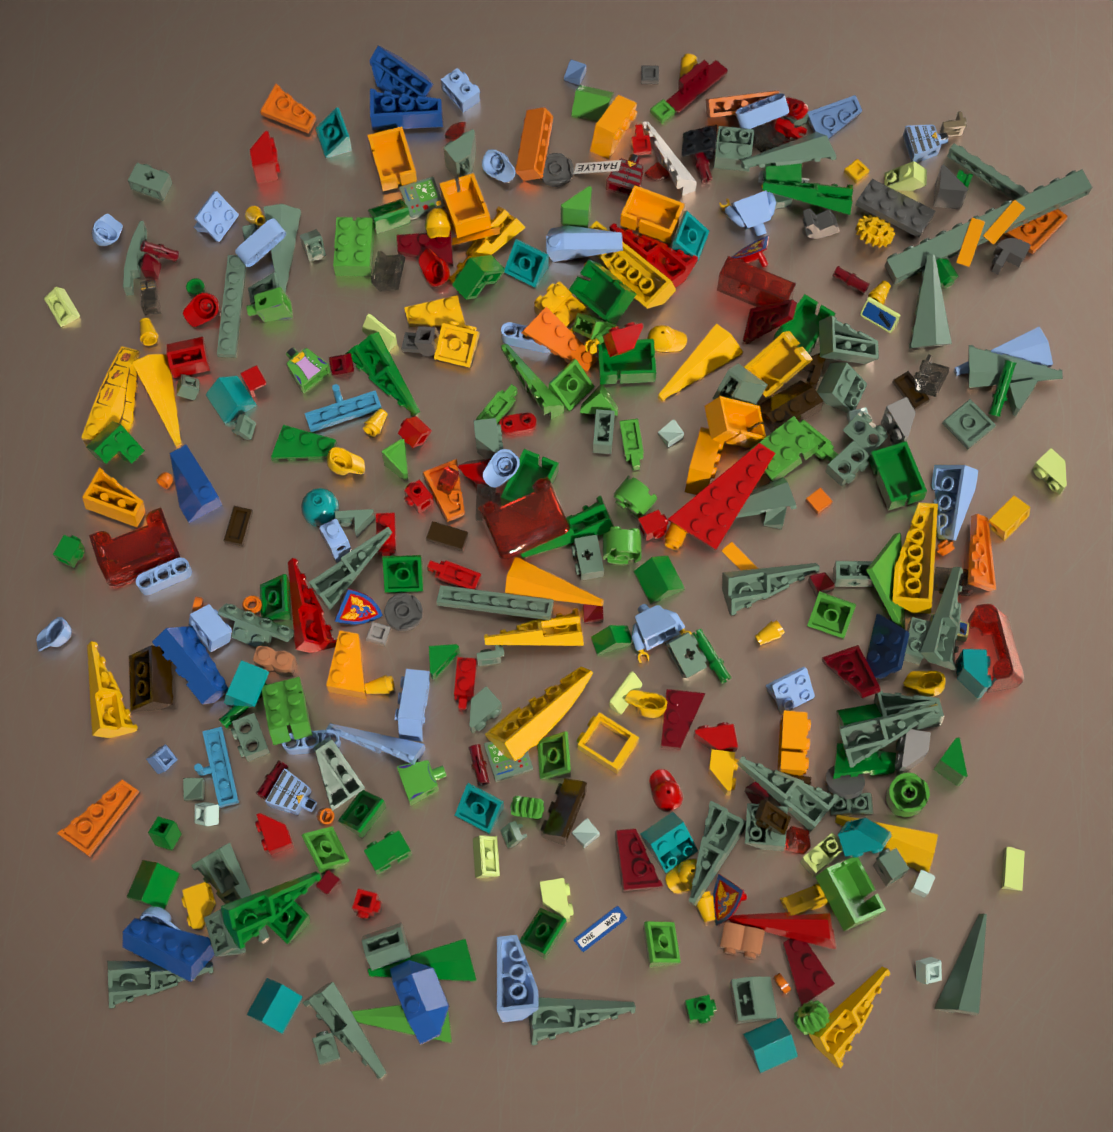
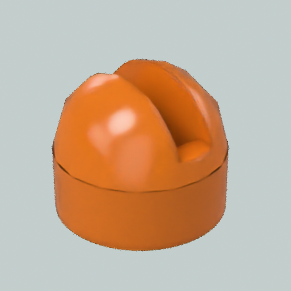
M164 472L158 476L156 481L163 488L169 489L173 483V477L170 473Z
M322 808L317 812V820L322 824H330L334 820V812L330 808Z

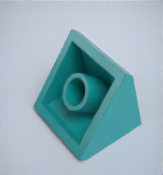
M336 107L315 128L326 158L352 151L350 137L340 109Z
M684 211L673 240L672 249L676 251L678 249L683 250L684 254L691 257L695 255L699 261L710 231L688 211Z
M516 239L504 273L533 287H537L549 267V254Z
M238 376L219 377L206 393L208 400L224 424L257 406Z
M241 660L226 693L224 704L255 707L269 672Z
M467 783L454 816L490 834L504 809V802Z
M266 978L246 1015L283 1034L303 996L281 983Z
M781 1018L743 1034L760 1073L798 1057L792 1035Z

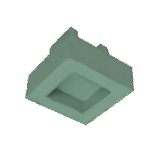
M245 414L239 415L238 419L234 421L236 426L235 429H232V432L240 435L245 440H251L256 422Z
M516 821L510 822L500 830L507 848L516 846L527 837V834L522 835L520 832L523 824L517 825Z

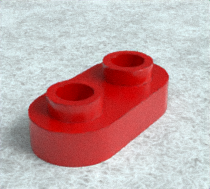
M790 97L786 98L789 113L785 117L796 120L802 119L808 112V106L801 100Z
M520 413L504 416L499 424H501V432L503 434L516 435L532 432L536 428L537 422L536 417L532 413ZM529 419L530 422L525 423L524 420ZM511 422L512 425L507 426L506 423Z

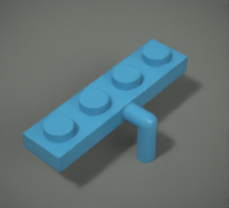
M334 384L332 390L336 403L307 412L305 417L310 431L314 432L375 412L378 409H382L376 390L343 401L339 385Z
M221 726L202 731L210 766L202 767L198 763L195 764L194 769L199 776L212 774L220 808L237 804L239 799L223 728Z

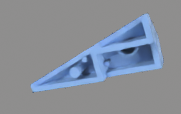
M1040 326L991 350V352L996 354L1010 355L1031 361V363L1040 366L1042 364L1047 365V367L1053 365L1049 342ZM968 361L955 367L954 372L956 376L968 373Z
M332 723L326 728V730H334L340 737L378 754L383 751L413 765L415 762L420 761L426 749L423 743Z

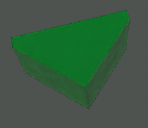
M609 625L591 636L597 655L634 644L628 626Z
M457 644L429 646L430 675L433 680L460 653V648Z

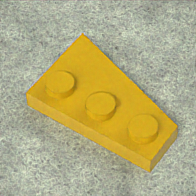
M458 295L404 307L409 327H442V323L448 324V321L459 323L458 327H466Z

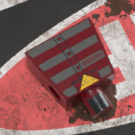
M631 154L628 160L619 159L621 160L619 171H611L606 180V190L630 196L634 185L641 187L644 166L638 164L640 157L635 154Z

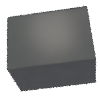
M944 164L940 168L935 183L934 207L960 209L968 188Z

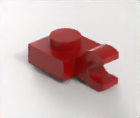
M778 118L774 132L788 139L792 137L797 140L802 138L799 133L806 135L807 129L805 127L794 128L795 124H792L789 120Z
M642 124L635 125V136L631 137L633 154H651L649 135H644Z

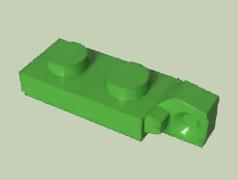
M511 384L506 391H498L476 420L496 418L498 424L501 418L514 405L516 401L514 397L518 393V388Z
M638 419L619 421L626 461H631L632 471L640 470L639 460L643 459L644 451Z
M802 420L800 424L818 445L819 450L814 454L822 460L826 458L831 462L838 455L833 450L834 446L831 444V441L805 420Z

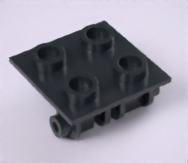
M718 125L684 132L682 157L704 152L708 159H712L715 156Z

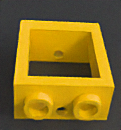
M599 712L596 717L592 716L589 720L587 731L579 735L576 741L578 742L577 749L618 774L638 744L639 737ZM600 724L627 741L613 763L586 746Z

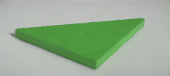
M896 533L866 571L893 623L905 629V609L892 602L895 565L902 549L901 533Z

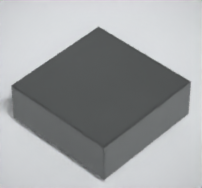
M641 66V84H659V66Z

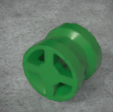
M959 169L957 178L968 188L973 174H966L963 170Z

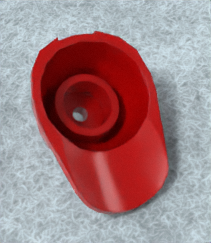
M426 249L419 257V265L428 283L434 287L440 286L447 282L450 277L449 267L431 249Z
M210 293L198 294L183 310V316L192 327H197L216 316L219 311V301Z
M665 769L653 772L649 782L656 806L665 812L679 808L683 801V794L673 776Z

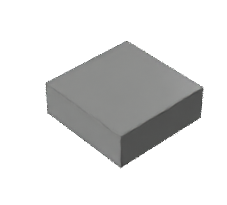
M371 622L366 641L385 646L391 629L390 626Z

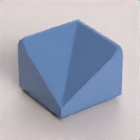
M570 60L564 80L580 86L586 74L587 65Z
M165 744L157 748L146 760L156 773L160 774L165 772L178 759Z

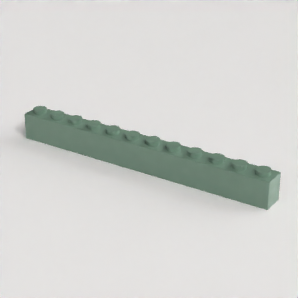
M1082 169L1077 172L1073 170L1062 179L1056 178L1045 187L1041 185L1035 188L1032 193H1023L1018 196L1016 201L1024 206L1025 209L1004 233L1088 195L1093 187ZM1011 200L1004 202L997 209L991 208L980 217L978 215L973 217L985 221L977 246L988 241L983 235L1012 203ZM972 218L965 224L959 223L955 225L950 231L946 232L944 230L939 232L932 239L926 238L915 247L913 245L909 246L900 254L894 253L890 255L886 260L885 268L893 283L897 284L924 271L927 260L925 259L926 255L935 254L936 260L939 258L951 259L959 255Z

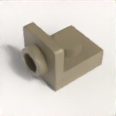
M962 111L958 112L955 121L948 120L942 123L940 134L947 133L948 137L962 136L964 128L967 127V121L965 117L963 118Z

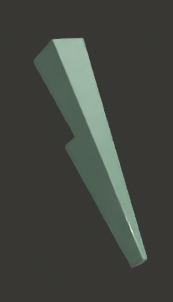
M815 132L742 160L741 168L748 169L754 166L761 168L769 163L781 166L800 164L811 160L820 162L821 158L836 160V154L827 135Z
M284 204L265 206L263 208L266 222L274 218L286 231L285 238L271 249L278 285L286 293L301 210Z
M935 254L925 256V259H927L926 266L922 272L923 282L919 288L915 310L916 321L915 326L912 327L913 337L912 342L909 343V348L952 344Z
M969 345V388L998 385L1005 360L1017 363L1010 383L1031 379L1038 381L1063 379V371L1061 369L1055 370L1048 368L1047 365L1042 364L1040 366L1028 360L1006 354H996L991 352V350H981L973 345Z
M781 477L754 489L736 518L759 515L770 510L779 512V508L790 506L791 510L796 509V503L788 482Z
M389 527L343 556L339 563L309 582L315 594L329 610L336 604L392 534Z
M817 563L722 572V591L729 614L735 615L737 614L736 611L744 607L749 608L752 606V603L760 599L765 600L788 588L791 583L797 580L802 581L805 579V576L813 572L818 573L819 565Z
M953 567L920 651L928 662L951 670L958 669V664H955V653L959 652V647L955 646L957 635L960 633L961 604L958 603V593L962 592V586H959L960 575L963 573L961 567Z
M938 704L839 726L850 768L906 734L910 729L923 723L935 713L940 712Z
M742 756L736 763L783 807H788L787 811L810 832L839 798L837 794L827 793L822 788L805 784L800 779L777 770L768 769L763 764H756L746 760V757Z
M713 801L709 803L708 816L705 821V830L701 840L695 877L693 878L692 891L689 897V902L694 906L697 905L746 829V820L728 812V809Z
M230 843L191 865L194 870L198 869L201 872L206 883H211L217 890V896L225 904L252 895ZM264 926L259 931V942L269 937Z
M987 914L978 915L934 1010L975 1016L979 1014Z
M107 961L109 1008H114L116 1004L124 1001L129 1003L134 1001V998L144 994L148 996L177 986L178 982L185 979L150 961ZM208 962L198 975L207 972L213 973V963Z
M334 982L326 984L302 1002L306 1007L310 1005L317 1012L316 1017L319 1020L322 1019L330 1028V1031L352 1053L357 1051L363 1058L362 1063L365 1066L369 1065L378 1079L387 1073Z
M539 998V1009L529 1015L531 1045H536L538 1041L546 1038L550 1040L555 1039L556 1035L565 1032L574 1033L598 1025L600 1021L608 1018L612 1020L617 1019L618 1015L623 1013H635L636 1006L634 1002Z

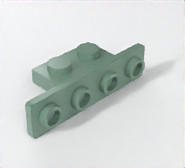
M226 603L218 611V615L235 621L231 638L256 648L258 646L270 647L272 636L289 642L294 636V630L288 626L277 624L268 618L257 616L251 611L237 608L233 604Z

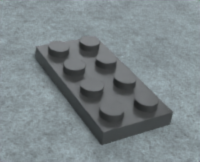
M871 179L856 202V206L920 238L936 212L874 179Z

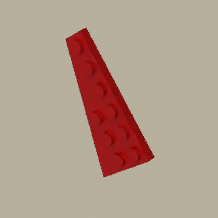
M759 443L667 520L716 550L776 453Z

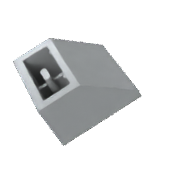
M907 397L886 406L881 420V426L890 435L892 445L907 441L916 412Z
M910 729L909 732L897 740L896 751H899L897 758H895L896 776L906 773L922 762L929 751L931 732Z

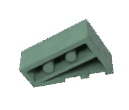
M833 315L819 321L820 357L867 364L879 359L878 341L861 331H855L850 328L849 324H843L836 320L837 318Z
M883 691L875 694L874 702L881 716L938 704L940 712L935 713L912 729L919 730L941 726L944 714L939 698L918 695L913 697L896 692L895 694L883 693Z
M330 736L313 747L329 806L333 811L364 790L365 787Z

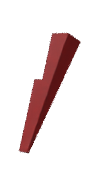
M615 223L610 225V231L622 233V241L669 278L675 288L687 279L698 261L697 256L693 255L691 257L686 255L683 250L678 249L676 251L669 248L663 242L645 235H636L630 229H627V231L621 229Z
M291 558L288 561L295 650L314 653L336 647L337 640H334L331 634L332 627L326 624L323 618L324 611L313 589L308 588L305 582L306 576L304 573L301 574L297 566L298 560Z
M790 912L733 915L729 919L730 923L765 930L767 933L836 949L830 913L791 915Z

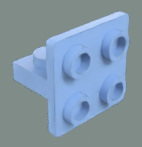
M214 191L195 216L197 223L194 228L198 232L209 233L217 242H220L239 214L217 191Z
M806 667L792 671L765 685L767 692L775 699L781 714L783 711H789L815 697Z

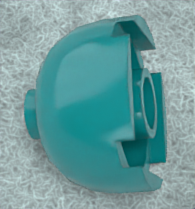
M313 489L302 500L301 509L303 517L312 526H322L335 519V511H339V502L328 489Z

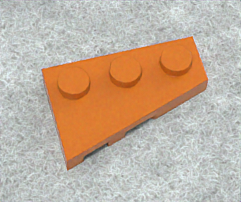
M275 84L260 111L262 116L308 134L316 121V116L301 103H297L290 94L285 93L277 84Z
M1056 209L1004 233V235L1008 238L1020 239L1030 244L1028 252L1033 255L1067 220L1068 216L1059 209Z
M457 459L423 472V477L446 522L462 517L465 513Z

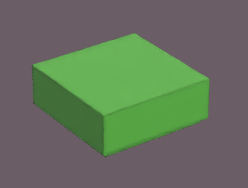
M662 99L650 109V113L663 123L675 114V110Z

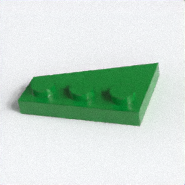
M283 425L271 455V460H296L297 458H307L308 460L327 459L329 451L336 446L337 441L336 439Z
M837 743L833 779L840 778L843 775L857 777L858 774L865 773L870 775L894 773L896 753L878 750L870 757L863 759L856 766L850 768L843 744Z

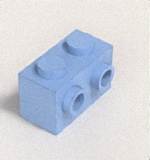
M458 68L441 79L442 90L463 113L480 102L479 88L477 85L472 84L466 73H462Z
M210 604L190 614L188 625L195 629L197 636L210 652L230 642L231 627L224 623L220 615H218V611L213 609Z

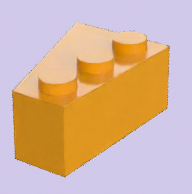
M617 95L595 125L590 152L608 160L610 159L631 121H634L637 116L636 102Z
M700 428L685 487L686 493L697 495L710 484L711 478L715 479L717 468L714 466L719 464L721 454L718 453V450L722 451L724 442L711 440L708 428Z
M100 467L82 497L85 509L134 527H138L146 513L143 501L126 487L124 488L117 483L116 479L108 476Z
M339 630L326 684L328 692L367 699L359 634Z

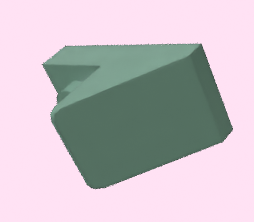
M273 272L248 288L251 304H255L254 296L256 294L279 287L276 273Z
M373 509L335 511V519L343 527L355 524V534L358 537L375 520V514Z

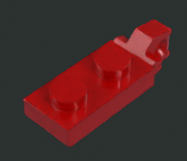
M376 513V534L387 527L392 531V534L377 551L378 555H382V557L391 556L396 551L395 513Z
M430 560L427 566L428 571L434 573L436 578L460 588L476 590L481 578L480 573L447 560L445 562L441 561L440 564Z
M457 657L454 697L455 700H459V711L467 712V703L474 697L477 658Z

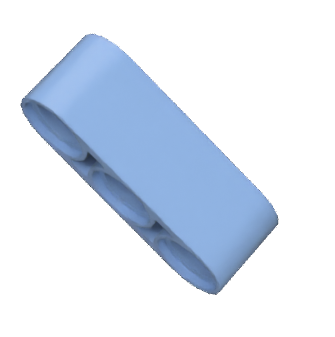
M776 94L738 109L736 116L740 128L751 129L787 115L789 108L785 94Z
M270 219L239 245L235 253L246 267H251L285 238L286 231L276 219Z
M512 322L502 325L501 339L504 344L542 353L550 352V349L534 342V339L523 338L525 335L521 332L527 327L526 325ZM507 332L513 333L512 335H506Z
M176 558L139 574L136 578V585L142 594L151 595L188 579L192 574V568L185 558ZM186 566L184 571H178L179 567ZM162 574H168L167 578L160 579ZM150 581L148 586L142 587L144 582Z
M334 730L312 731V736L295 740L297 742L294 747H287L288 742L282 743V746L290 755L315 753L313 747L329 736L336 738L334 743L338 748L341 746V740L338 733ZM293 732L289 733L291 740H295ZM309 739H316L314 745H306Z

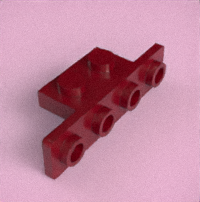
M705 60L695 64L690 72L680 77L678 91L666 102L675 112H681L726 75L728 69L717 60L710 65Z

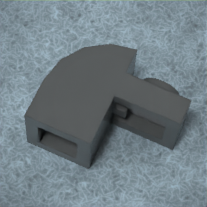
M810 208L803 211L805 217L803 218V223L808 237L818 239L840 232L836 216L830 210L817 215Z
M1016 238L1002 240L996 246L993 254L995 258L992 261L994 265L992 272L998 275L1006 261L1020 267L1031 245Z
M418 326L417 333L405 332L401 349L403 352L421 353L422 356L434 355L438 345L439 332L435 327Z

